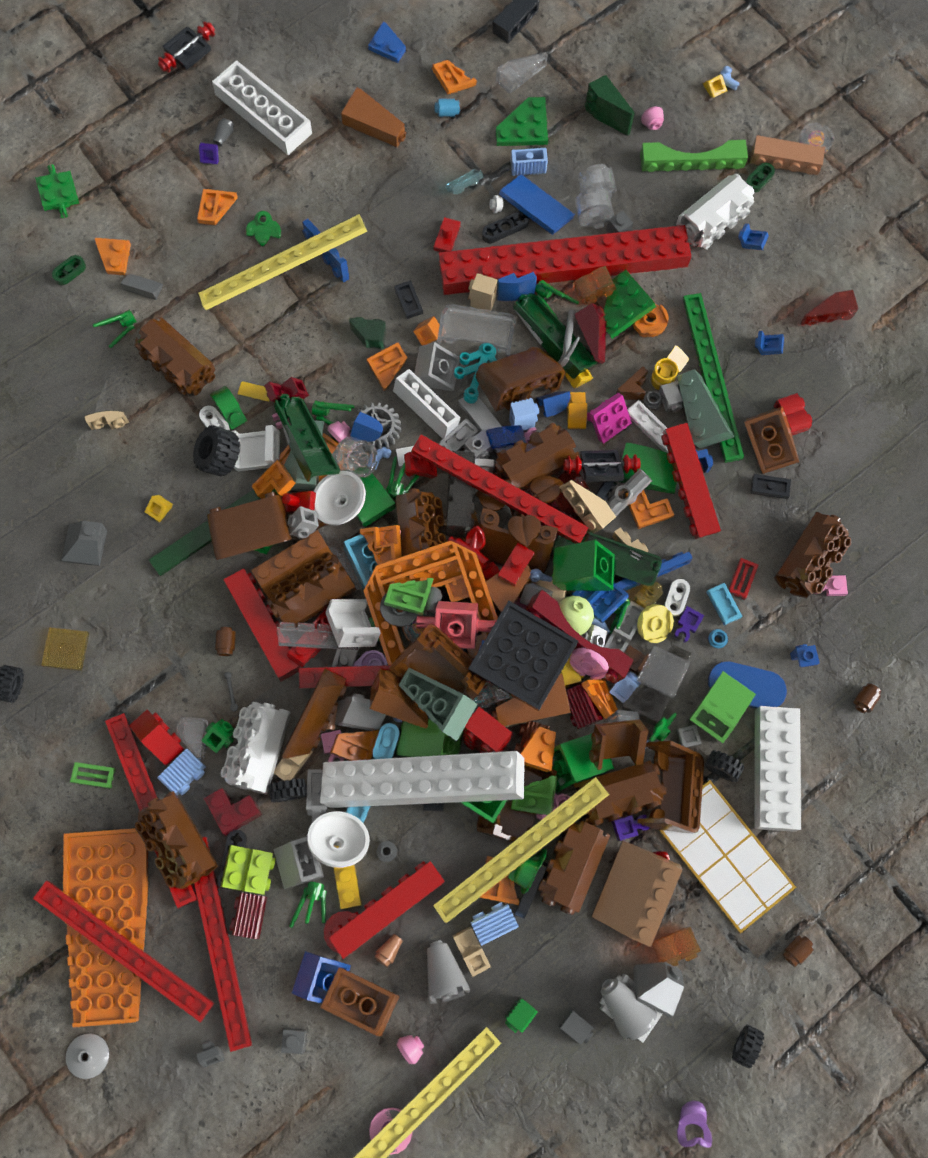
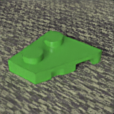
M427 578V580L418 582L413 580L406 583L390 584L384 605L423 616L433 578Z
M550 776L547 779L524 786V799L512 800L511 809L543 815L550 814L553 811L558 777Z

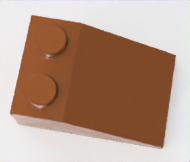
M783 406L745 420L744 423L762 474L799 462Z
M380 669L371 687L370 709L427 729L428 715L399 686L402 678L397 677L390 670Z
M339 967L320 1008L376 1036H382L400 996Z

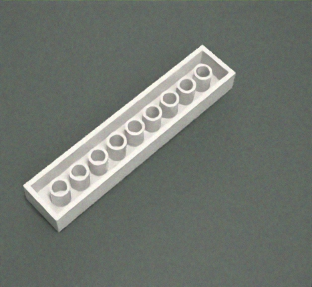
M518 751L323 762L320 803L330 808L524 799V757Z

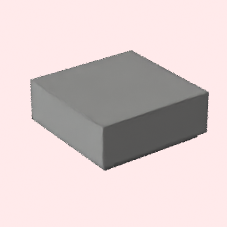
M696 725L676 730L680 745L689 748L702 744Z

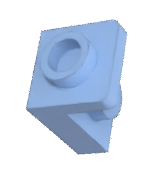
M633 672L627 673L624 679L614 685L610 693L625 704L640 686V678Z

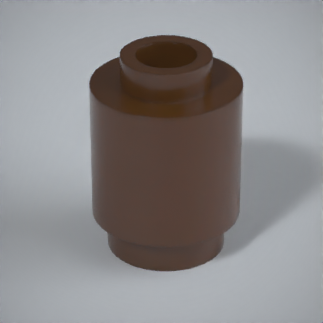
M220 627V630L216 631L215 650L219 656H232L233 651H235L236 632L232 631L231 627Z
M867 683L853 701L855 708L861 713H871L881 697V690L877 686Z
M798 935L785 948L783 957L794 967L798 964L801 965L814 951L812 948L813 943L806 936L801 937Z

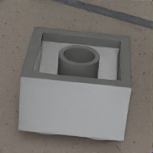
M435 342L420 346L414 374L429 388L453 391L456 382L454 370L459 365L460 357Z

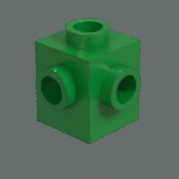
M220 719L217 723L212 722L205 730L207 733L201 741L217 754L223 747L227 749L235 740L232 738L234 728L223 719Z

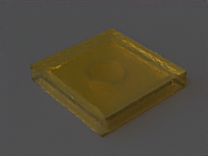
M49 627L41 665L43 667L82 671L89 632Z

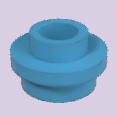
M715 629L709 634L708 641L712 647L720 649L727 644L728 636L723 630ZM718 636L721 642H716L715 637Z

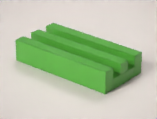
M75 762L70 782L112 789L113 775L116 769ZM85 768L109 772V774L107 776L94 773L80 772L78 771V769ZM84 776L107 780V783L76 779V777Z

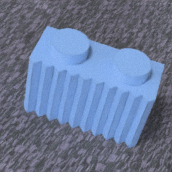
M546 148L511 150L510 163L513 176L546 173L548 162Z
M532 398L511 403L509 421L512 431L519 429L525 431L535 427V422H538L537 414H539L537 403L534 404Z
M185 749L157 778L171 792L174 791L177 796L179 794L184 795L190 789L189 784L194 779L197 781L204 775L206 766L190 750Z
M501 902L491 907L492 912L485 915L483 911L473 916L474 921L470 923L481 946L519 927L508 904L503 905Z

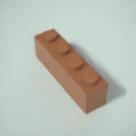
M757 135L752 146L750 163L758 166L762 163H770L775 169L780 168L793 172L818 175L823 166L825 147Z

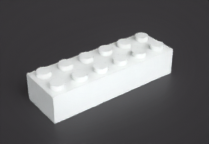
M237 60L212 81L217 97L287 155L312 134L309 119Z
M760 706L755 709L754 829L791 832L801 830L800 709Z

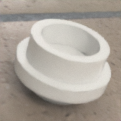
M494 195L493 199H490V209L493 213L501 212L503 209V198L498 195Z

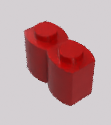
M798 393L778 399L774 403V409L783 406L792 436L805 432L812 426V417L804 409L805 402Z

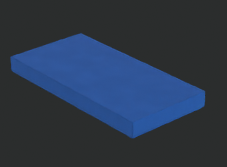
M522 174L499 192L501 197L552 235L571 221L575 215Z

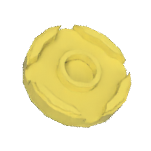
M660 604L647 606L638 618V633L643 639L651 643L664 641L668 633H671L674 620L672 613Z

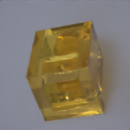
M656 581L653 586L648 587L644 585L632 601L643 608L655 604L664 593L661 590L662 586ZM649 590L654 595H648L647 591Z

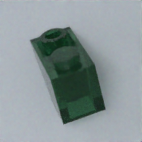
M362 317L349 318L351 331L365 347L384 349L387 330L386 321L380 319L369 320Z

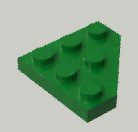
M528 97L496 127V145H548L545 97Z
M626 269L611 280L604 308L606 333L611 339L656 308L655 302Z

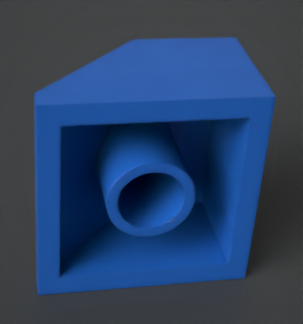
M305 951L292 994L306 1000L323 1003L339 967L350 971L351 965Z

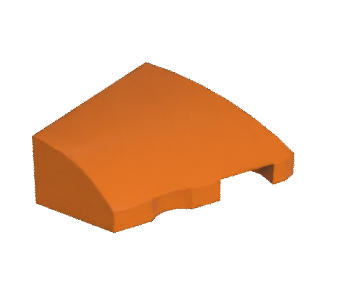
M393 525L360 529V534L364 535L367 540V546L374 553V559L378 565L402 557L400 526Z

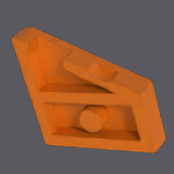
M203 189L197 217L198 223L216 225L237 200V192Z
M95 238L107 274L125 275L131 246L130 241Z

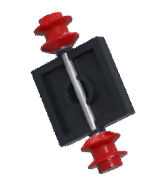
M203 21V27L197 26V34L187 26L163 45L165 58H158V65L162 71L170 73V67L176 68V62L185 70H188L211 51V47L207 43L209 36H215L213 25Z
M618 450L580 451V458L578 455H576L575 459L567 456L563 463L564 471H567L568 475H570L571 471L579 474L581 469H583L585 482L623 481V470L625 473H628L629 469H632L636 473L641 465L640 458H637L636 454L632 458H629L626 454L623 460H620Z

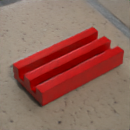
M743 558L739 559L728 589L730 594H734L736 597L739 596L743 600L747 598L759 566L758 564ZM743 564H746L738 587L735 590L734 586ZM751 566L753 568L749 576L748 582L746 584L744 593H742L740 591L744 583L745 577L747 575L748 569Z

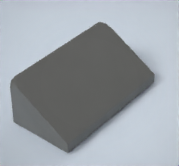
M130 273L121 282L123 290L157 300L163 286L162 283Z

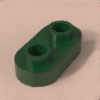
M762 163L748 176L746 183L752 186L754 193L759 192L773 178L775 173L774 166L770 163Z
M79 255L70 256L54 268L52 277L58 285H66L85 271L86 263Z

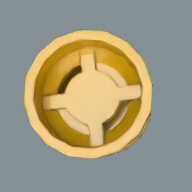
M669 358L660 359L656 363L651 375V383L655 389L660 390L662 385L675 381L678 374L677 363Z

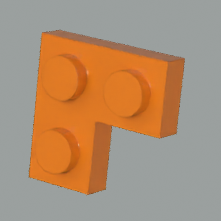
M277 459L252 485V488L261 499H264L265 494L271 493L274 488L283 497L296 483L283 463Z
M644 490L637 496L633 504L628 505L638 529L674 517L668 499L650 504Z

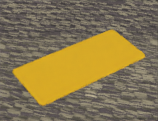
M241 382L238 391L239 395L269 401L264 386Z

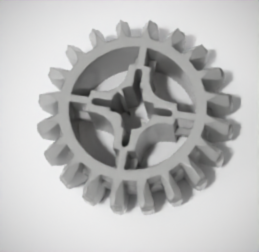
M380 402L377 406L371 403L369 408L364 405V411L358 409V414L362 412L377 419L383 427L382 434L388 431V429L390 431L375 441L366 442L359 440L358 444L360 446L364 444L366 450L371 447L373 452L377 447L382 449L385 446L389 449V443L394 445L395 439H399L398 433H401L399 415L397 413L394 414L393 408L388 410L387 404L381 407Z

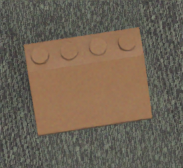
M623 840L592 917L625 936L651 947L683 870L681 865Z

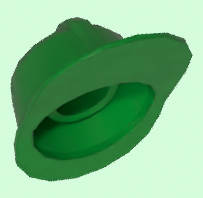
M545 848L541 849L535 856H531L508 875L510 880L521 887L522 894H525L530 889L535 875L544 862L547 854Z

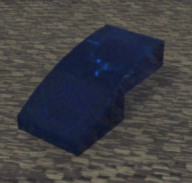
M519 425L486 430L491 448H506L520 440L527 443L522 426Z

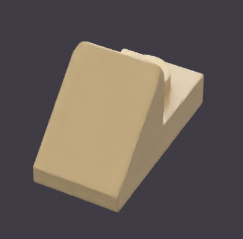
M311 750L309 754L287 759L282 758L276 766L274 774L284 781L294 779L313 751Z

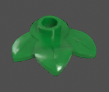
M260 211L255 215L254 220L248 223L246 235H255L257 242L264 246L270 239V236L281 238V228L277 222L272 220L270 213ZM266 217V221L261 222L260 218Z
M673 713L668 719L665 717L661 718L655 725L653 735L648 742L664 741L671 732L668 727L674 721L677 714Z

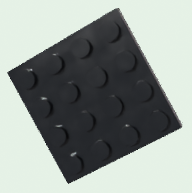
M508 600L468 670L539 711L577 645L578 640Z

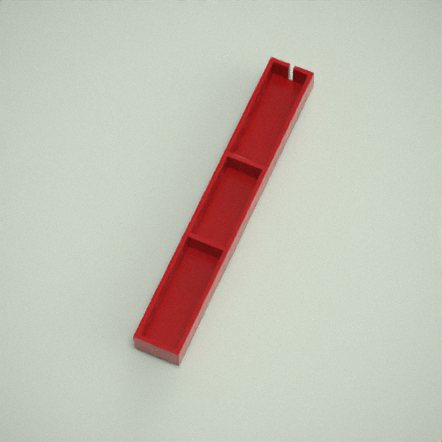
M685 225L439 252L443 295L470 292V282L472 279L475 280L477 273L498 280L512 273H515L516 277L520 278L534 272L537 277V285L541 280H544L546 283L616 276L625 269L629 274L686 268L692 257L689 242H687Z

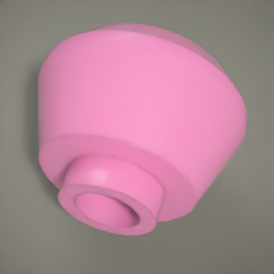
M657 106L648 108L642 114V124L650 130L659 129L664 121L663 110Z
M337 421L328 426L329 433L341 445L347 444L351 428L344 421L342 423Z
M408 1035L398 1039L397 1046L403 1057L409 1064H416L423 1054L422 1048L424 1045L420 1038Z

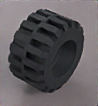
M209 425L204 428L194 445L193 462L195 467L212 475L226 476L227 473L232 471L236 461H238L240 453L239 437L236 433L215 425Z

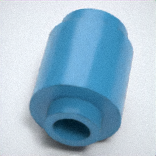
M454 98L438 99V102L434 104L435 113H438V117H455V115H459V100Z

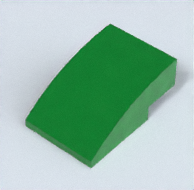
M626 442L622 460L626 454L629 458H632L634 454L637 455V458H640V469L652 480L645 489L675 494L678 481L675 482L672 471H674V468L668 462L667 452ZM629 469L628 473H625L623 470L624 479L619 482L626 483L635 474L633 470Z
M366 466L354 472L363 482L366 492L363 507L356 515L363 528L396 508L395 502Z

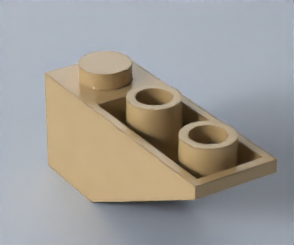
M571 480L559 487L584 524L589 527L588 529L591 533L603 529L616 517L606 501Z

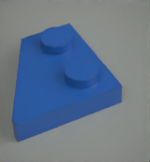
M383 22L370 41L368 50L398 63L406 51V46L387 23Z

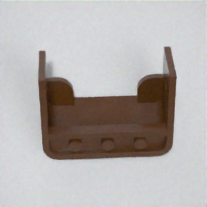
M673 741L646 742V748L655 751L654 763L663 771L662 782L665 785L667 794L663 795L664 800L661 801L660 809H653L648 819H637V823L657 830L697 833L700 828L704 772L702 755Z

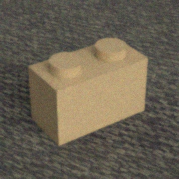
M477 273L475 280L472 279L469 285L471 307L491 313L497 297V279Z

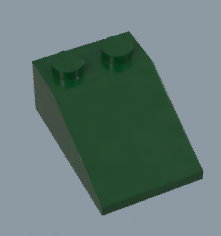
M607 75L589 83L585 102L586 111L591 113L594 119L625 135H629L635 112Z

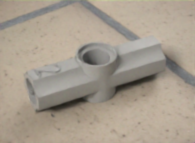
M639 469L624 485L616 488L614 495L606 502L615 516L627 505L633 504L636 501L637 496L652 482L651 478L643 470ZM628 491V497L623 499L624 492Z

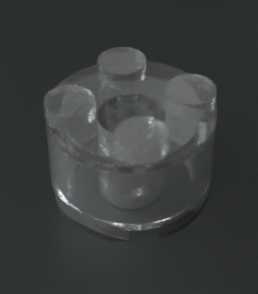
M598 164L586 168L587 172L582 174V171L579 173L578 181L582 198L587 204L595 202L596 199L609 200L613 197L612 194L616 191V184L611 166L607 168L606 164Z
M593 188V192L589 193L586 190L575 199L580 226L600 229L604 226V223L614 216L611 198L606 189Z
M348 436L338 444L332 453L340 471L352 472L359 478L369 476L377 466L376 455L378 454L375 446L362 439Z

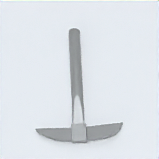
M574 310L568 312L563 354L558 361L562 367L569 361L579 341V337H577L571 345L575 319Z

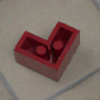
M221 788L204 798L220 830L226 836L233 830H238L263 815L254 798L250 795L233 804L226 790Z

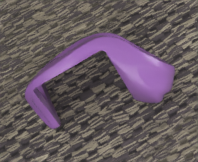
M689 1101L681 1109L677 1138L679 1144L683 1147H691L697 1143L706 1148L712 1145L711 1132L706 1124V1109L701 1102ZM696 1124L701 1127L704 1133V1140L697 1137L687 1141L685 1135L686 1125Z

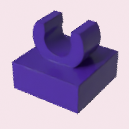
M200 143V162L218 164V145Z

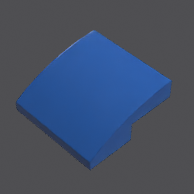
M532 272L520 278H517L515 273L498 279L497 300L517 301L522 294H535L537 281L535 273Z
M615 583L613 584L612 591H575L572 594L573 596L585 598L593 609L594 617L601 623L629 598L628 593Z

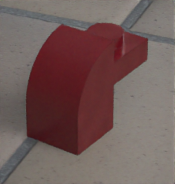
M290 377L281 385L270 381L264 385L267 397L274 403L276 399L277 401L280 400L282 394H288V398L300 397L303 400L309 396L303 381L294 377Z

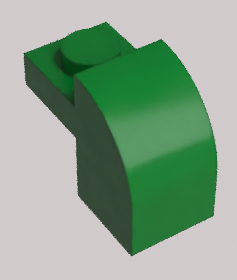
M223 386L209 394L231 430L247 421L239 407L240 405L227 386Z

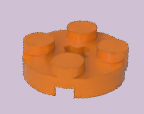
M656 304V308L632 325L641 337L658 336L667 327L668 312L662 305ZM647 316L654 318L653 322H648Z

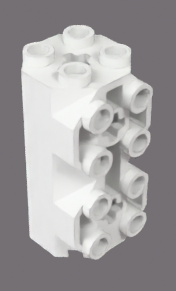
M739 174L729 175L679 215L676 225H685L688 236L687 242L691 246L698 244V247L708 249L716 238L720 239L725 234V227L732 229L739 219L747 217L750 213L749 208L754 203V189L743 181Z
M252 702V705L250 704L247 708L243 707L240 710L239 720L233 732V736L238 740V744L228 749L225 765L221 770V776L225 778L226 783L240 789L251 790L255 793L268 794L269 785L271 784L289 724L290 711L279 709L278 711L275 709V705Z

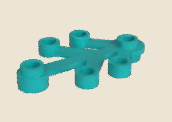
M490 343L481 344L476 352L470 354L463 352L460 354L459 362L462 365H467L470 361L481 358L479 363L465 368L458 366L454 370V377L456 379H463L464 376L475 372L470 387L464 391L463 398L467 403L473 404L478 400L479 392L477 388L479 383L475 378L478 367L483 363H487V361L493 362L497 360L495 358L496 348Z

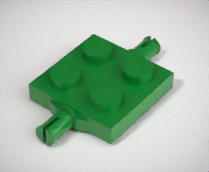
M51 164V167L50 165L47 166L49 175L35 177L44 211L59 210L60 217L64 218L65 215V218H67L66 208L71 205L80 204L71 171L56 173L55 166Z

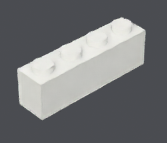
M410 369L396 378L393 392L442 439L458 426L461 417Z

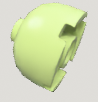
M569 596L558 603L567 622L579 635L589 630L593 622L594 612L590 603L585 598Z

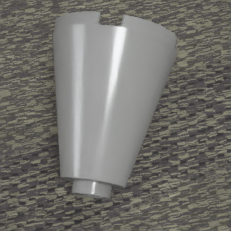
M442 941L431 943V947L427 949L429 1002L436 1004V999L441 998L442 1002H447L464 996V991L469 993V985L447 943H442Z
M608 979L602 984L601 994L623 1039L631 1038V1040H636L646 1034L652 1027L650 1025L652 1019L656 1021L657 1012L637 1001L635 993L618 979Z

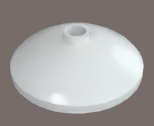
M340 471L339 474L324 477L314 490L316 492L315 511L317 512V518L328 525H341L352 520L360 512L365 501V486L361 479L349 471Z
M339 811L319 816L311 824L307 835V843L312 855L321 863L337 868L348 867L359 862L365 856L370 840L368 830L361 820L349 813Z

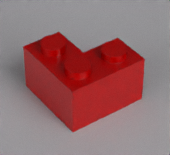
M147 709L129 725L138 739L165 766L184 750L180 745L182 740L175 732L170 734L167 731L170 728L156 712L152 714Z

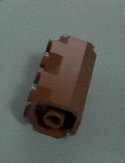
M162 317L159 318V321L151 319L140 329V339L136 337L134 344L137 350L140 351L138 354L145 361L149 360L152 363L151 366L158 373L162 371L165 374L164 378L170 384L174 383L177 386L176 389L183 396L186 393L198 395L206 384L211 383L215 379L213 363Z
M551 423L540 433L538 431L534 432L529 437L530 441L528 443L520 440L512 448L500 451L497 454L498 459L494 464L496 469L494 475L525 491L530 488L535 478L539 476H552L563 470L564 459H567V456L575 459L576 455L579 456L578 451L574 452L573 448L576 447L574 440L568 431L562 429L560 425L556 426L555 423Z
M410 489L408 493L396 496L398 526H400L402 557L446 542L444 534L437 531L444 524L442 501L439 497H435L432 492H420L419 489Z
M819 512L814 513L774 577L781 588L785 590L788 587L791 589L790 593L792 595L806 599L811 594L822 593L823 588L833 574L830 563H840L851 545V537H848L849 531L840 523L841 519L839 517Z
M329 552L323 553L320 558L307 563L303 567V575L291 573L286 579L270 587L271 593L267 601L276 618L279 617L281 620L280 623L286 632L292 631L326 610L331 599H343L357 590L336 555H331Z
M647 761L642 765H634L596 777L609 796L581 817L586 818L583 822L598 826L605 819H608V822L623 817L622 813H627V816L642 811L643 807H646V810H650L662 805L663 795H666L667 792L664 783H660L658 765ZM594 778L572 785V789H577L578 792Z
M174 791L165 795L161 800L159 797L151 800L148 803L149 807L138 812L139 816L138 821L135 823V829L141 836L146 849L158 852L155 865L160 870L168 887L172 888L175 886L179 889H184L199 881V878L209 875L218 867L181 800Z
M583 821L580 824L574 822L561 833L564 834L562 840L559 839L554 847L555 859L551 858L548 862L546 872H548L547 877L541 880L537 890L540 892L539 896L542 897L541 902L552 907L555 904L561 906L560 911L569 915L579 913L610 835L606 833L603 836V830Z

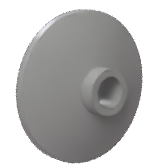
M92 1033L83 1034L75 1038L66 1052V1064L69 1071L81 1079H90L99 1075L105 1069L109 1060L107 1043L102 1037ZM83 1053L88 1054L89 1058L87 1061L82 1059Z

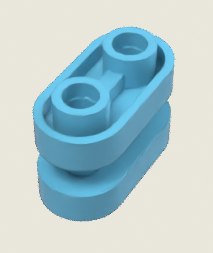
M387 723L380 728L373 749L374 759L393 758L399 740V729L396 725Z

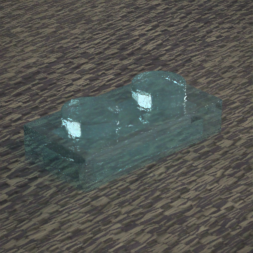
M473 169L445 186L448 192L459 194L467 186L478 184V180L484 177L481 171Z

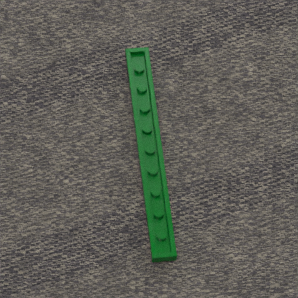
M702 294L685 295L683 303L703 380L719 407L722 416L725 418L728 427L735 436L734 438L719 442L724 463L743 460L744 455Z

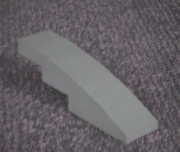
M479 397L473 404L465 402L464 398L458 400L460 407L469 415L470 421L480 432L483 431L494 444L493 450L497 454L504 449L508 450L513 447L514 443Z
M631 601L620 628L616 629L615 627L604 647L620 649L624 652L638 629V618L645 608Z

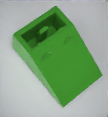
M723 671L689 717V720L724 743L756 694Z

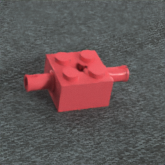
M438 601L435 617L418 615L416 628H426L429 624L435 625L460 648L475 649L478 632H490L497 620H479L478 603Z

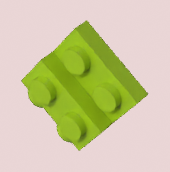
M230 845L220 887L264 895L265 891L269 890L271 884L268 874L269 870H273L275 865V858H272L273 853Z

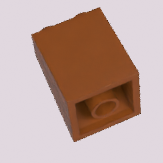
M528 565L515 587L500 579L498 574L486 581L498 618L508 600L516 604L521 598L525 584L529 583L531 569Z

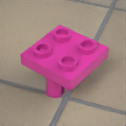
M620 393L615 394L608 400H604L605 402H602L600 406L587 412V420L593 423L598 440L603 444L632 424L623 395Z

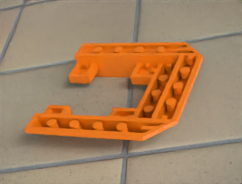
M448 541L375 567L364 589V594L375 627L380 629L379 639L388 665H391L405 650L398 626L389 624L380 612L381 600L388 592L390 584L406 583L413 580L418 582L427 580V578H433L431 587L438 588L445 585L451 602H457L470 597L472 603H478L479 620L495 621L498 619L475 552L453 541ZM482 632L481 635L477 636L475 649H467L468 655L471 658L476 657L482 640H486L490 632Z

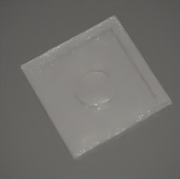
M654 645L637 682L674 698L691 662Z

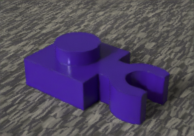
M687 606L677 623L682 628L675 632L674 637L676 638L679 633H683L685 635L683 642L686 643L690 638L689 631L692 633L696 632L704 615Z
M632 815L612 821L617 841L637 836V829L640 831L648 830L650 827L637 823V819H644L647 816H637L635 821Z

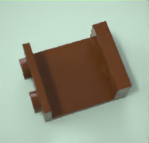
M640 719L595 724L594 733L591 735L592 749L589 751L590 761L594 763L598 770H602L603 759L629 756L635 765H642L648 729Z

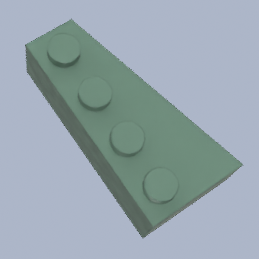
M695 369L677 375L694 445L701 449L734 438L735 436L728 427L701 375Z
M408 668L399 684L408 696L438 725L442 732L456 741L458 740L477 703L464 694L411 668Z

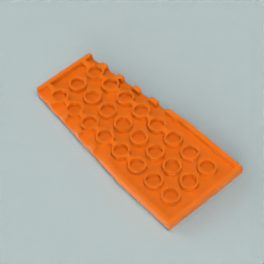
M135 828L64 834L63 892L144 951L148 900V850ZM67 924L66 945H68L69 951L67 960L68 966H70L69 987H71L72 1001L70 1003L71 1009H73L74 1022L72 1027L137 1022L139 1020L142 979Z

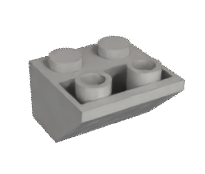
M353 694L352 697H345V699L338 701L335 725L375 731L380 729L386 715L371 710L370 700L365 699L364 695Z
M307 837L291 841L273 849L284 890L324 877L320 861L309 850Z

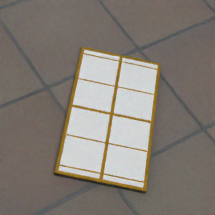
M711 780L706 781L702 787L700 828L697 833L659 830L739 934L743 933L750 925L796 888Z

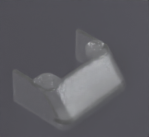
M446 305L440 317L437 343L441 344L443 340L444 343L454 344V341H458V339L490 343L497 348L498 352L510 355L517 316L459 305Z

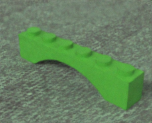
M728 140L722 146L702 153L680 152L666 147L660 142L642 143L640 158L642 171L648 172L697 169L722 170L744 168L748 154L746 140Z

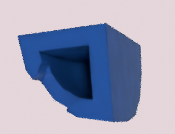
M562 391L537 397L539 406L544 408L543 414L549 417L564 411L570 401V392Z
M360 412L354 421L350 436L361 441H375L380 438L383 427L377 419Z

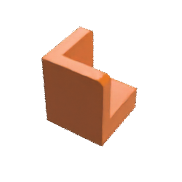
M435 316L419 323L413 332L423 346L437 340L443 330Z

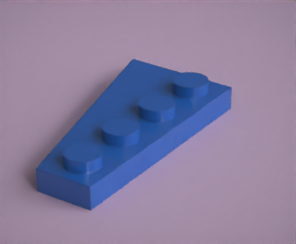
M309 219L302 222V232L307 240L320 234V231ZM333 248L322 253L323 261L326 265L332 267V272L336 278L340 277L343 283L349 280L347 260L344 257L340 258L338 250Z

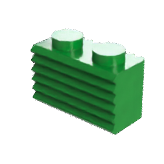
M518 997V1001H515L513 1007L505 1015L507 1020L505 1024L513 1032L516 1033L519 1030L523 1033L538 1011L524 999Z

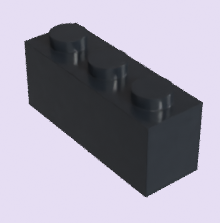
M513 0L504 7L499 16L497 15L493 19L492 33L506 43H509L537 14L539 0Z

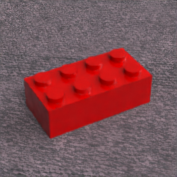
M478 707L463 729V740L469 749L473 750L475 748L479 753L503 752L509 744L512 732L481 707Z

